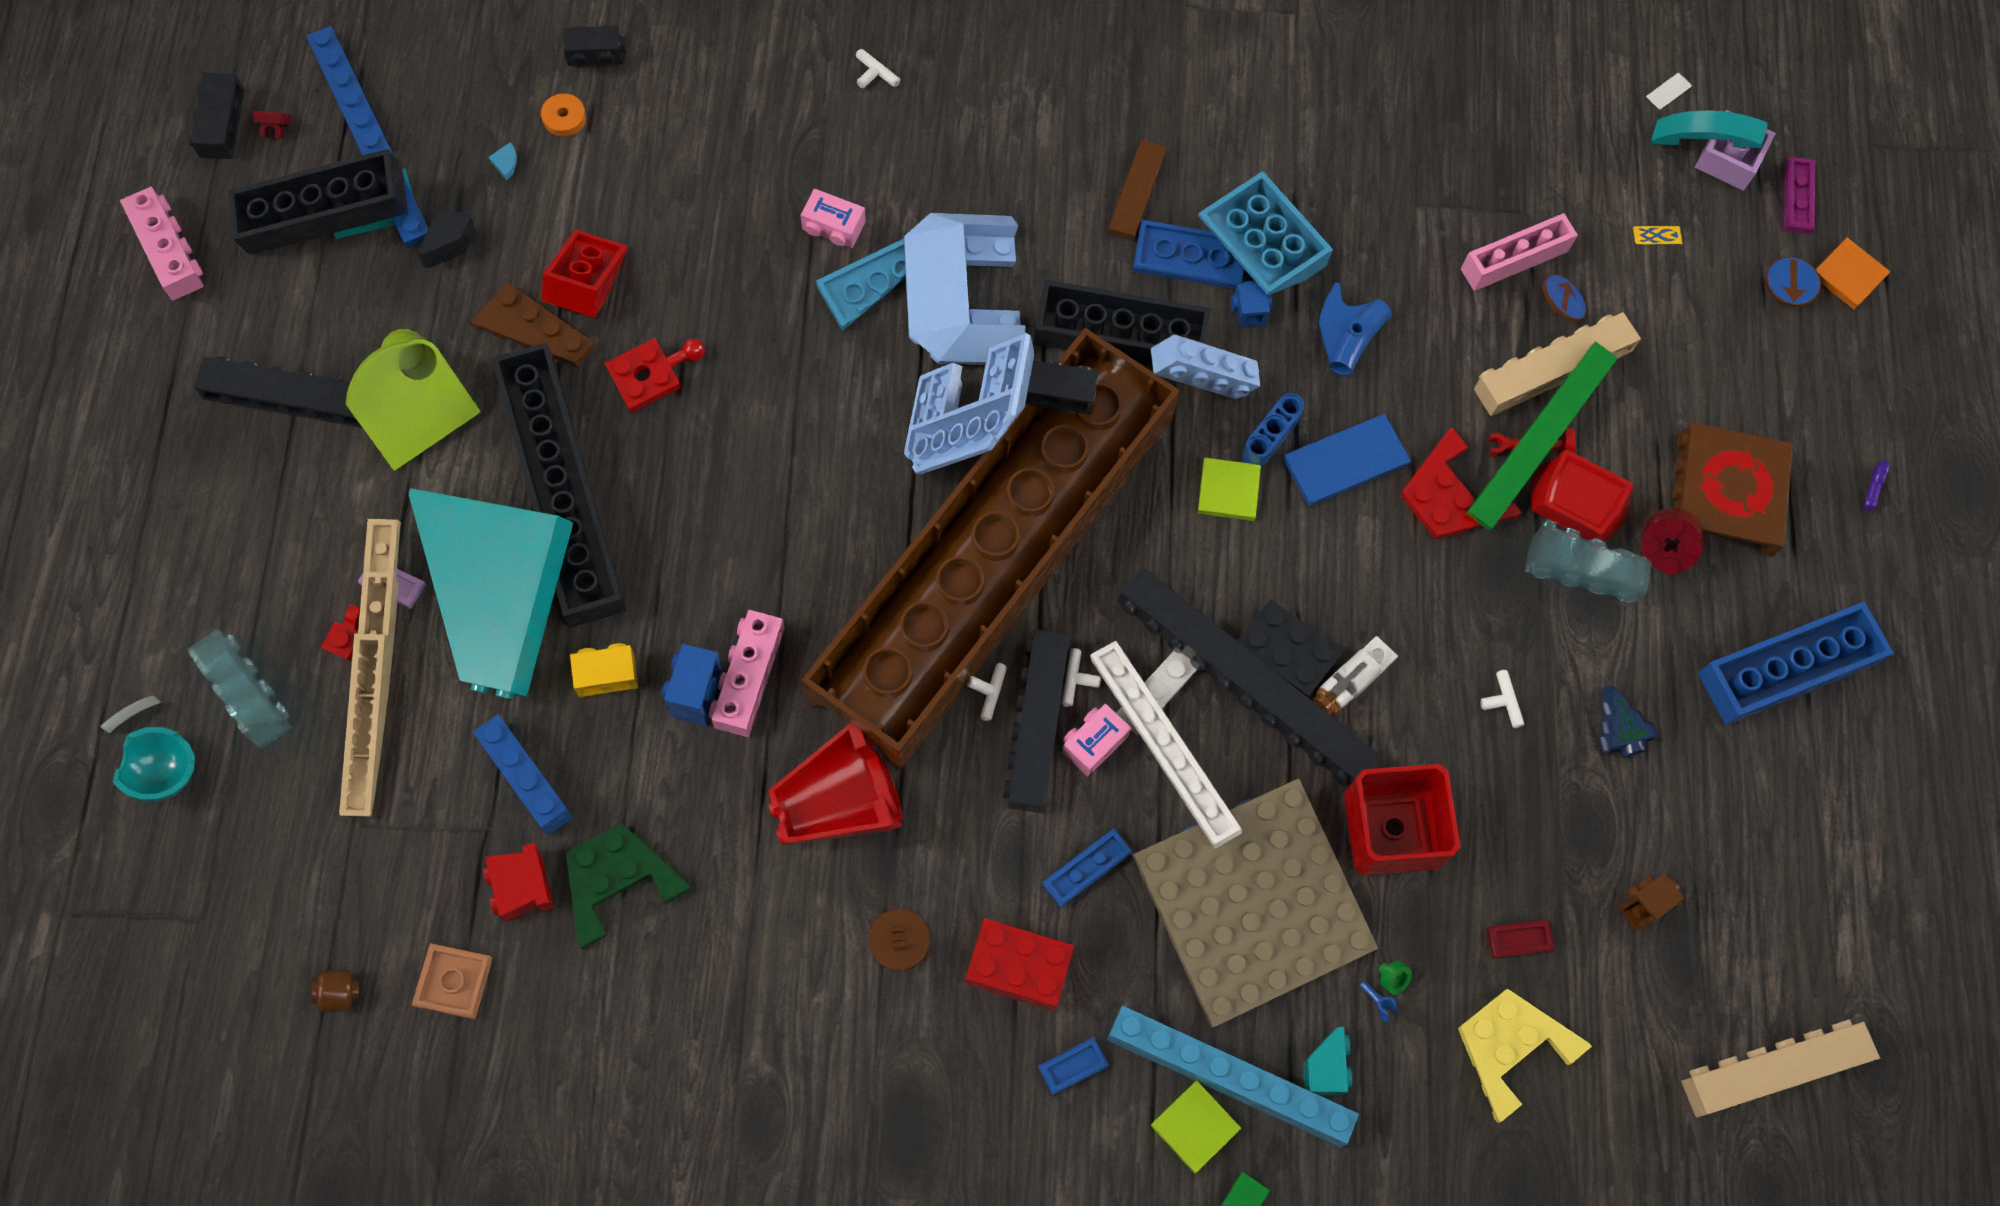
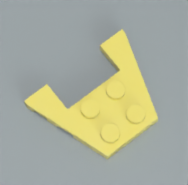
M1509 989L1504 990L1458 1028L1472 1065L1476 1067L1482 1082L1481 1087L1485 1097L1487 1096L1493 1109L1492 1114L1497 1123L1502 1122L1522 1105L1501 1079V1076L1536 1047L1547 1040L1567 1065L1572 1064L1592 1047L1587 1041Z

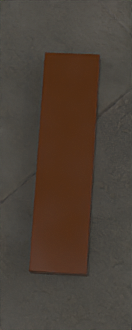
M1141 139L1108 233L1134 241L1166 154V146Z

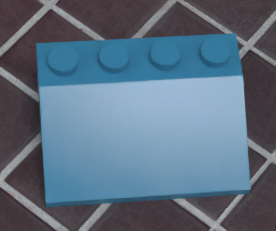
M1263 171L1198 214L1200 219L1267 295L1307 280L1327 266L1333 251L1330 245Z

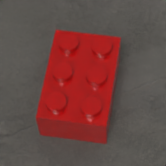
M984 918L966 975L965 984L1055 1012L1074 945Z

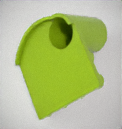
M398 329L391 332L384 339L381 348L373 352L361 363L353 375L346 397V406L394 471L481 412L438 348L429 340L409 329Z

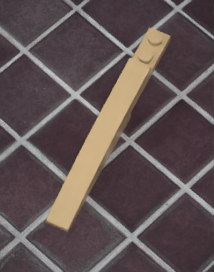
M368 519L359 628L358 634H354L340 816L372 817L389 692L399 582L396 581L401 526L399 520Z

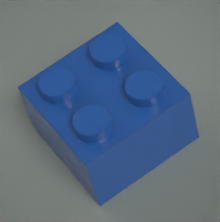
M682 644L680 652H675L673 656L671 670L674 671L671 680H666L664 684L662 698H665L666 707L672 718L706 726L710 707L713 700H715L723 668L718 652Z

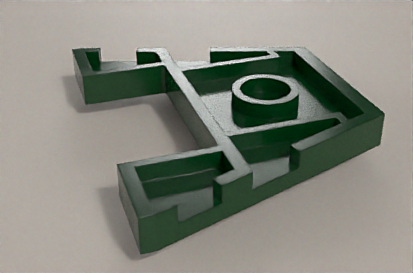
M622 823L566 852L577 940L582 950L607 936L593 908L639 882L652 877L666 904L691 891L689 885Z

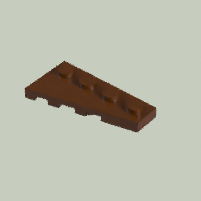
M508 282L470 321L473 328L478 330L484 329L493 333L496 337L504 340L505 338L510 339L525 348L548 342L554 359L576 368L595 348L591 340Z

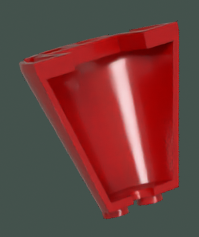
M852 723L848 724L768 790L771 802L768 803L769 810L775 819L780 820L776 833L783 846L891 831L902 826L900 822L903 819L902 808L889 770L883 758L879 757L878 752L872 747L875 745L874 741Z

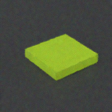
M1204 458L1197 514L1255 521L1261 465Z
M1197 1080L1150 1125L1194 1174L1241 1129Z

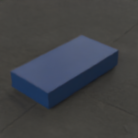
M1095 1037L1038 1065V1069L1053 1096L1107 1068L1109 1064Z

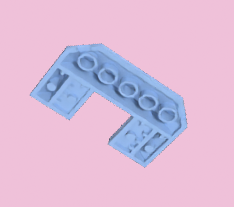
M930 213L904 236L909 338L916 345L920 344L930 353V357L938 364L954 362L965 365H986L990 347L1025 334V325H1020V311L969 309L966 265L1014 267L1016 263L1014 237L1018 225L1012 216Z
M1025 333L989 348L980 397L977 402L958 408L963 385L960 378L962 366L954 362L919 377L904 454L914 464L912 468L915 473L921 475L991 451L1025 407L1034 360L1031 335Z

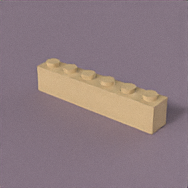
M1624 312L1615 316L1609 314L1600 319L1594 326L1589 327L1585 325L1579 328L1572 336L1567 338L1565 336L1558 337L1551 342L1550 346L1543 349L1541 346L1534 348L1526 357L1521 359L1515 357L1497 370H1494V368L1486 370L1479 376V381L1474 391L1489 415L1494 416L1561 385L1593 342H1598L1614 356L1620 358L1632 352L1641 338Z
M1849 1019L1831 1025L1834 1031L1824 1034L1821 1028L1803 1034L1805 1041L1795 1043L1794 1038L1775 1043L1777 1050L1768 1053L1766 1048L1762 1047L1747 1052L1749 1059L1740 1062L1737 1056L1719 1061V1069L1710 1071L1708 1065L1689 1071L1691 1078L1681 1082L1695 1117L1711 1114L1880 1059L1865 1022L1852 1025Z

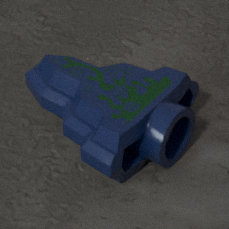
M1615 686L1602 690L1601 707L1605 715L1600 723L1603 734L1599 738L1602 753L1620 751L1623 758H1629L1646 751L1645 743L1659 738L1653 723L1646 722L1640 711L1631 708L1627 698Z

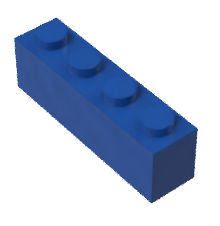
M499 714L473 731L476 738L547 836L573 818Z

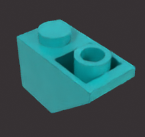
M1344 1027L1334 1029L1303 1062L1304 1089L1317 1095H1343L1348 1092V1087L1352 1086L1351 1068L1346 1066V1055L1350 1054V1039L1348 1035L1344 1034Z

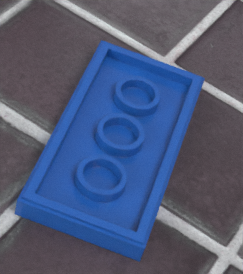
M1148 220L1141 221L1133 272L1235 290L1237 284L1243 283L1245 269L1213 232Z
M1385 414L1287 453L1283 457L1308 507L1406 467L1411 462Z

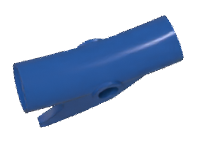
M1335 283L1325 300L1318 321L1322 342L1329 359V368L1333 372L1343 376H1349L1353 373L1360 356L1371 339L1392 317L1391 309L1384 301L1374 299L1367 304L1349 306L1342 300L1340 284Z

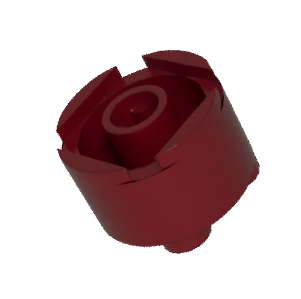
M1663 509L1653 514L1647 520L1643 529L1641 548L1644 558L1653 568L1668 575L1691 568L1699 560L1703 550V532L1698 519L1690 512L1682 509ZM1667 538H1670L1671 540H1675L1677 538L1678 543H1667Z

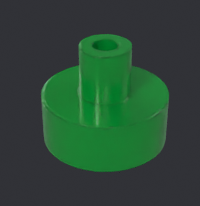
M1402 962L1383 963L1379 967L1381 986L1391 994H1399L1409 985L1412 971Z

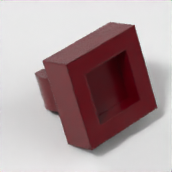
M253 111V122L263 123L259 130L261 137H268V131L273 127L275 129V138H283L284 129L280 124L290 125V114Z

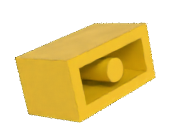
M617 643L608 646V649L584 648L576 654H570L573 686L578 697L638 688L635 655L630 645L626 646L625 644Z

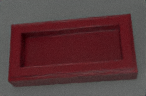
M1549 920L1489 926L1486 928L1492 959L1547 953L1555 950Z

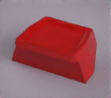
M1565 450L1556 459L1540 465L1530 484L1532 511L1601 546L1620 531L1629 513L1633 484L1583 457Z

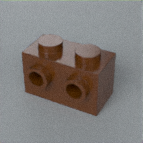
M1665 873L1655 879L1650 874L1626 891L1629 897L1619 904L1617 908L1633 928L1638 931L1659 919L1685 897L1680 893L1679 885L1672 878L1667 877Z

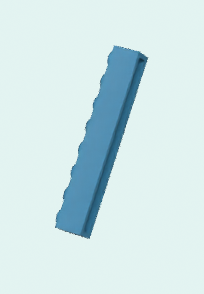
M1124 1006L1119 1010L1107 1038L1108 1041L1192 1080H1197L1205 1086L1338 1147L1348 1144L1359 1116L1358 1113Z

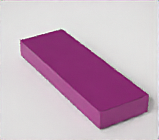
M1788 156L1785 161V231L1811 234L1815 230V160Z

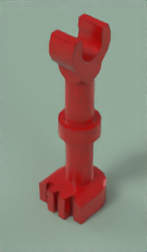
M1566 428L1550 450H1561V452L1569 450L1575 453L1576 440L1574 428ZM1499 433L1491 434L1488 441L1490 443H1498L1500 448H1491L1490 456L1499 457L1504 452L1512 451L1521 439H1510Z

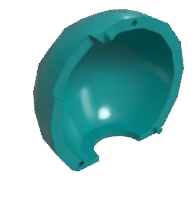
M146 727L134 731L126 736L120 768L115 771L113 783L128 798L139 802L155 803L165 801L179 794L189 784L194 771L195 755L190 744L176 731L164 727Z

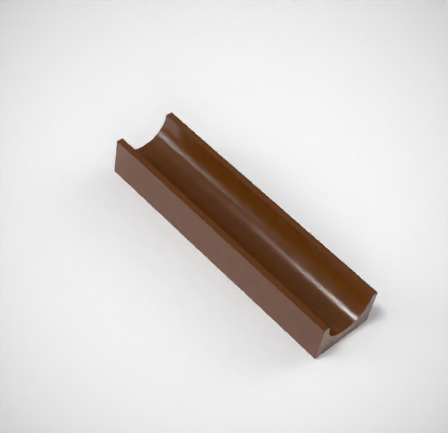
M1084 328L1058 362L1066 366H1088L1092 370H1099L1092 415L1025 405L1022 412L991 451L985 452L801 680L807 704L814 709L818 705L828 708L861 729L883 750L891 764L900 771L967 686L968 678L977 673L1173 419L1180 390L1086 328Z

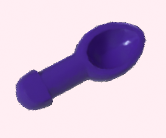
M1886 460L1880 461L1874 468L1863 505L1867 510L1871 511L1876 507L1889 469V462Z

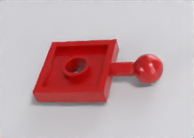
M656 338L604 364L628 409L633 413L682 388L672 367L687 359L690 361L700 360L705 354V346L698 339H689L684 343L682 350L665 357ZM642 370L651 372L649 378L644 381L636 379V375Z

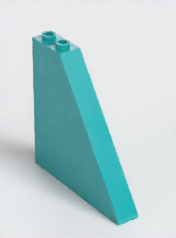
M410 488L409 498L460 681L472 684L470 690L488 694L489 689H495L496 696L514 699V695L517 694L527 697L573 522L557 515Z

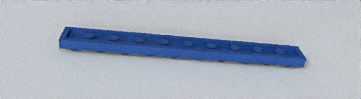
M332 26L306 35L362 155L389 149L392 153ZM404 178L408 214L393 217L392 219L406 248L422 243L429 228Z

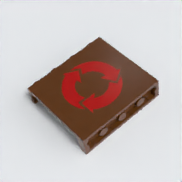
M1691 422L1684 432H1680L1677 440L1680 456L1676 459L1674 473H1677V482L1674 483L1671 492V498L1675 499L1674 508L1672 509H1682L1693 514L1700 522L1702 532L1762 544L1761 555L1773 557L1784 547L1793 443Z

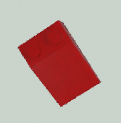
M575 229L543 273L541 301L595 318L606 301L628 246Z

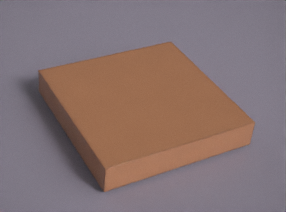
M430 943L412 1006L475 1020L493 957Z

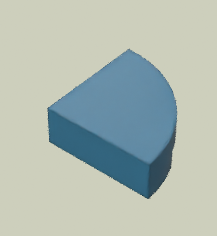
M510 142L488 157L490 163L506 180L514 174V168L517 163V154Z

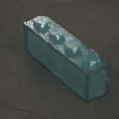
M1546 519L1530 541L1524 571L1532 573L1537 578H1551L1561 581L1563 585L1569 587L1580 586L1589 589L1594 594L1613 595L1623 602H1638L1647 593L1652 561L1621 548H1615L1612 551L1607 549L1604 541L1596 538L1587 541L1579 537V531L1568 528L1565 532L1555 528L1556 522Z
M217 629L188 648L187 651L209 682H213V685H211L212 689L226 704V710L237 721L240 731L260 749H263L292 729V726L286 720L291 715L280 701L275 704L270 696L274 694L273 690L264 679L258 681L254 675L258 671L247 656L242 658L237 652L242 647L233 635L229 634L226 637Z

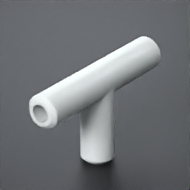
M859 49L857 51L856 58L869 67L857 79L859 87L865 88L878 75L893 87L899 85L900 78L865 50Z
M1078 648L1070 649L1061 700V704L1066 707L1073 705L1076 684L1099 688L1101 683L1100 676L1078 672L1082 652Z
M1002 663L995 665L990 684L974 676H970L966 682L967 687L986 695L980 718L984 721H990L994 713L1007 670L1006 665Z
M1500 670L1496 673L1502 695L1482 698L1480 701L1481 708L1488 710L1506 706L1512 727H1522L1524 721L1508 671Z

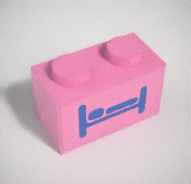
M817 189L813 190L801 213L802 229L808 234L816 237L821 236L831 240V242L838 246L845 245L853 248L866 222L865 207Z
M1106 703L1099 710L1096 707L1093 708L1084 718L1086 723L1079 730L1073 728L1063 738L1065 743L1062 753L1087 777L1129 737L1132 729Z

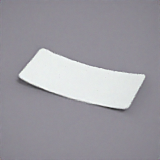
M155 696L139 700L116 713L101 728L111 733L117 726L134 714L159 704L161 701Z

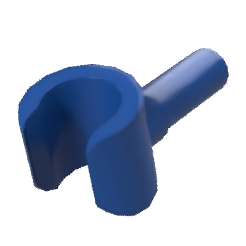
M1366 981L1360 984V987L1377 1004L1379 1018L1382 1021L1389 1022V1016L1385 1010H1392L1394 1014L1398 1015L1396 1002L1393 998L1382 997Z

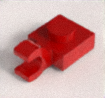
M351 604L346 611L344 623L334 622L321 645L324 651L351 662L354 634H358L359 607Z

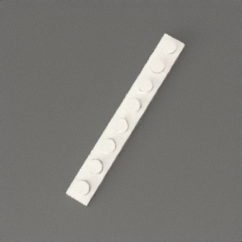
M1114 641L1090 655L1091 661L1213 847L1216 849L1242 834L1241 827L1119 644Z

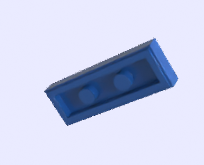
M1113 828L1044 880L1042 886L1061 909L1132 855L1133 851L1116 829Z

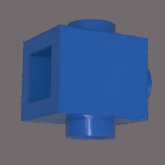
M1255 281L1237 284L1235 294L1231 295V310L1236 312L1238 327L1266 325L1270 309L1272 308V295H1267Z

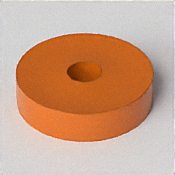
M571 94L554 95L545 101L541 109V117L545 128L556 136L566 137L574 135L583 128L586 122L583 103Z

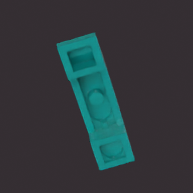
M1682 112L1657 120L1651 144L1679 145L1681 138L1732 140L1733 147L1761 148L1768 124L1757 118L1731 112Z

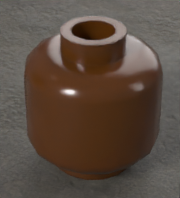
M325 970L318 974L317 979H312L311 1004H316L320 1012L347 1011L351 1007L352 1000H358L359 980L352 981V974L348 970Z

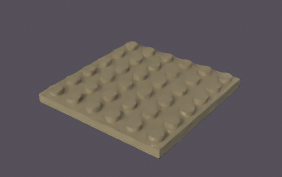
M1299 778L1230 809L1229 811L1242 829V834L1216 849L1198 824L1132 854L1210 1027L1218 1026L1378 949Z

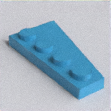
M904 239L816 280L819 292L842 331L906 279Z

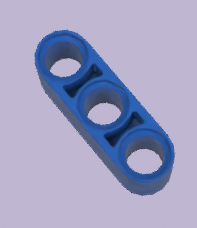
M1288 393L1280 398L1248 438L1242 454L1244 463L1261 465L1263 467L1300 420L1304 410V402L1299 395ZM1284 408H1290L1295 413H1288L1284 410ZM1268 428H1274V429H1276L1279 433H1278V434L1270 433V432L1268 431ZM1257 448L1261 450L1263 454H1255L1251 451V449Z

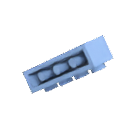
M1175 334L1151 348L1153 373L1158 376L1234 399L1249 395V392L1260 387L1259 369L1256 360Z

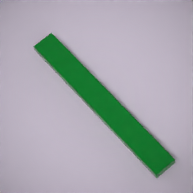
M1596 341L1590 345L1466 512L1467 515L1488 531L1494 527L1618 359Z

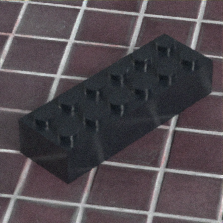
M389 149L228 191L233 240L249 255L408 214L402 165Z
M1045 279L1035 326L1034 345L1068 350L1084 328H1086L1136 362L1153 365L1151 348L1174 334L1205 344L1211 308Z

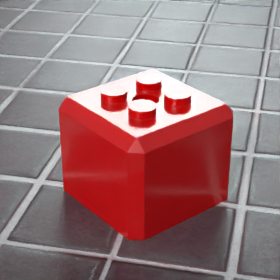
M1440 764L1363 769L1344 793L1354 869L1361 875L1439 870L1460 848L1449 773ZM1386 822H1397L1401 827V834L1398 836L1389 834L1386 830Z

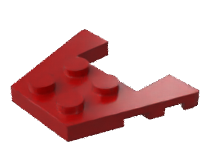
M1453 428L1447 431L1400 494V497L1435 540L1482 526L1466 514L1475 502V499L1447 465L1448 462L1464 453L1468 448ZM1512 501L1497 522L1516 519L1522 512Z

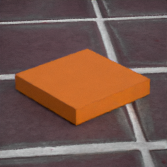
M1846 238L1816 269L1821 284L1854 310L1890 273L1887 268L1849 238Z

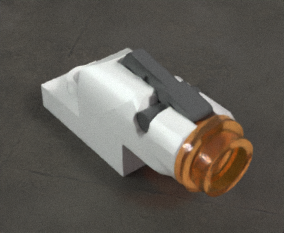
M1376 636L1316 691L1313 702L1329 715L1338 713L1389 667L1398 655Z

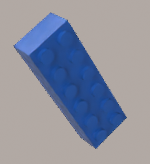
M1861 602L1712 661L1698 672V675L1724 724L1729 725L1876 666L1893 655L1894 652L1866 603Z

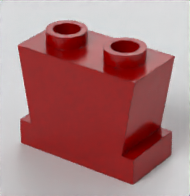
M535 843L522 846L523 852L485 857L487 867L483 868L484 878L488 886L492 885L494 896L490 897L491 908L494 915H499L504 922L510 921L537 907L541 911L554 908L541 852Z

